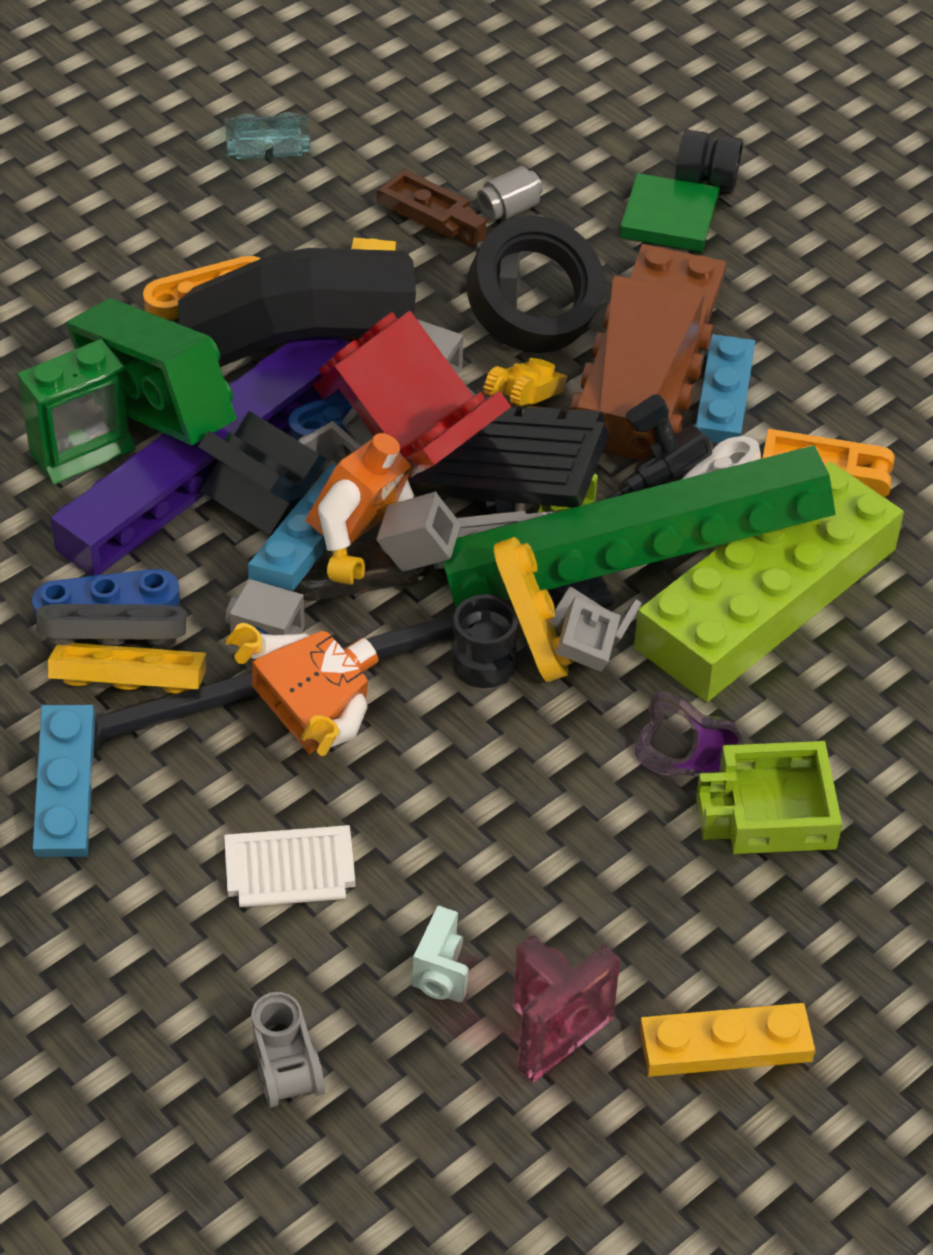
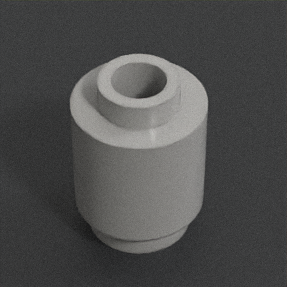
M519 166L487 181L484 184V188L477 192L478 204L489 221H495L499 218L501 221H505L538 205L540 194L542 193V184L534 171H529L524 166Z

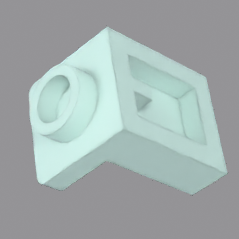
M438 905L413 956L412 986L421 989L432 998L439 1000L450 999L462 1003L467 993L469 968L464 964L456 962L463 944V937L457 935L458 912Z

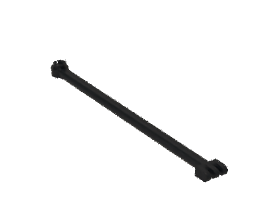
M602 576L547 590L555 609L569 587H573L605 609L610 607L615 600L611 591L606 589L607 584ZM454 614L366 640L375 649L378 661L453 639ZM352 643L347 644V645H343V646H340V647H341L342 649H345L346 647H348V646L351 645ZM252 672L199 687V689H190L100 716L95 714L94 753L102 747L104 742L112 740L111 738L259 696L251 685Z

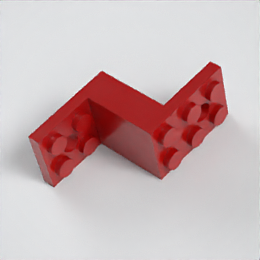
M408 311L399 319L391 312L371 327L357 341L353 340L333 355L330 360L318 369L323 377L313 385L323 400L339 389L374 436L384 433L395 438L400 445L399 453L412 467L408 479L437 464L511 407L500 391L487 399L482 392L473 396L411 311Z

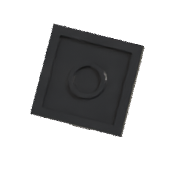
M248 411L235 434L229 432L226 438L222 439L208 431L198 447L217 458L218 462L200 491L271 536L305 496L327 458L251 411Z

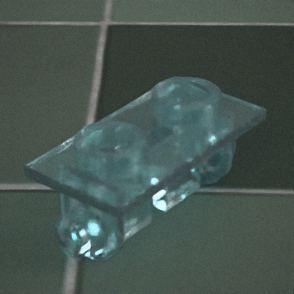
M284 112L277 116L256 117L251 114H242L235 118L225 119L227 155H236V159L265 158V143H272L273 157L302 156V152H310L308 115Z

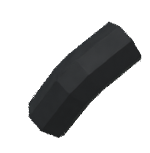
M304 248L270 254L193 287L178 300L179 325L208 335L213 339L220 352V359L218 360L220 367L284 341L314 336L362 337L371 327L391 312L398 319L408 311H411L414 315L416 286L413 260L406 251Z

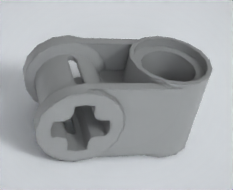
M272 992L262 996L255 1002L251 1012L253 1044L268 1107H277L281 1099L313 1092L316 1096L324 1095L325 1083L321 1064L315 1046L311 1044L298 1001L291 995L282 992ZM273 1024H282L288 1027L279 1032L266 1029Z

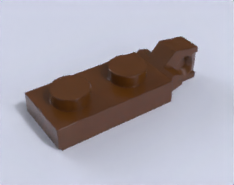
M406 169L400 171L377 190V203L442 235L445 234L446 237L453 238L456 236L461 243L477 247V243L483 242L486 238L487 219L477 215L469 207L468 199Z

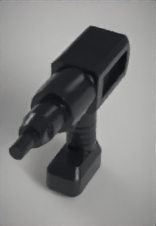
M658 394L650 396L629 410L625 416L630 426L637 432H647L653 428L657 440L656 443L650 446L653 455L635 467V473L624 479L618 486L619 489L609 495L608 499L640 491L644 488L655 487L670 476L674 479L678 478L712 455L713 445L710 438L693 424H690L674 435L669 419V408L665 400Z

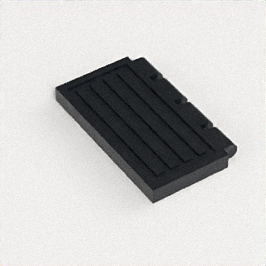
M511 405L507 411L437 464L409 478L408 482L413 494L418 495L436 492L441 497L487 501L498 499L511 503L569 508L582 506L609 437L604 422V413L602 411L570 409L565 419L564 409L527 406L522 415L521 406Z

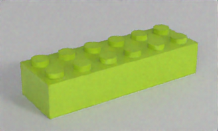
M828 462L825 467L830 475L836 515L722 544L638 609L634 648L703 701L709 702L895 551L904 511L833 462Z

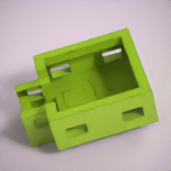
M825 741L723 745L719 773L699 774L696 802L703 840L731 839L733 854L837 849L842 821Z

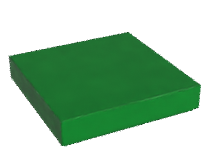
M637 173L621 223L620 238L703 252L718 200L719 187Z

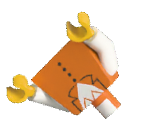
M376 434L373 439L339 462L305 519L309 525L324 536L327 550L333 552L327 566V574L334 582L353 585V579L360 580L363 578L365 572L363 559L347 555L346 547L350 546L352 542L383 520L387 505L414 497L408 482L412 467L399 453L400 445L398 441L388 434Z
M240 623L234 628L225 640L227 645L235 644L240 647L235 653L234 659L238 664L246 663L250 657L256 659L252 663V687L308 754L317 749V753L320 756H326L332 746L353 740L356 737L368 708L366 703L368 680L363 672L378 663L377 653L368 640L360 638L345 649H342L326 631H319L312 635L306 633L269 635L260 634L255 627L247 623Z

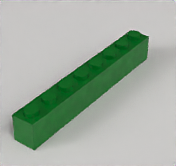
M815 445L459 537L456 539L451 559L443 561L455 608L463 600L474 595L489 594L499 596L506 601L511 600L494 554V545L509 538L516 537L521 545L525 543L530 545L537 562V571L533 572L539 589L540 591L544 589L549 590L834 516L836 513L830 475Z

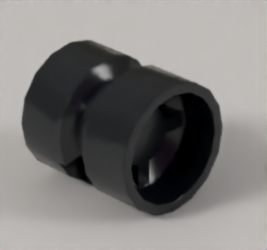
M685 129L677 158L675 180L699 184L707 181L710 186L719 187V191L733 193L739 173L743 139L719 135L714 141L710 139L707 132Z
M483 594L474 595L463 600L456 608L453 616L454 641L452 644V665L455 674L466 684L478 688H491L505 683L513 675L517 656L518 617L510 602L499 596Z

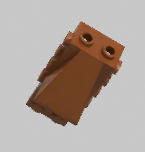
M642 244L630 277L614 276L611 301L607 306L603 328L606 331L605 333L598 332L592 351V358L595 359L594 363L586 362L581 379L583 392L574 393L570 409L602 411L604 413V422L609 433L603 450L604 453L645 461L653 455L650 446L657 442L653 428L647 432H637L630 426L625 414L654 394L660 395L669 408V419L674 435L681 431L683 416L680 415L681 411L689 410L694 385L691 384V381L699 380L704 354H701L702 350L708 351L711 344L714 325L708 323L725 276L727 261Z

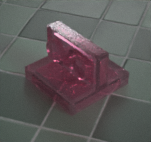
M534 934L516 947L513 1008L521 1014L518 1069L532 1083L613 1020L620 958L606 945L598 949L573 970H571L567 959L559 950L554 947L548 948Z

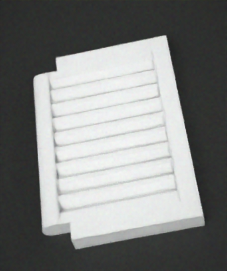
M350 825L224 835L228 897L239 896V907L346 899L345 888L355 887Z

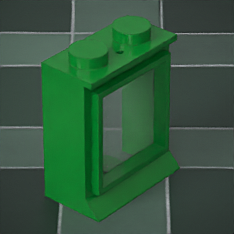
M103 339L17 373L29 452L53 485L136 450L128 429L122 371L125 370L124 365Z

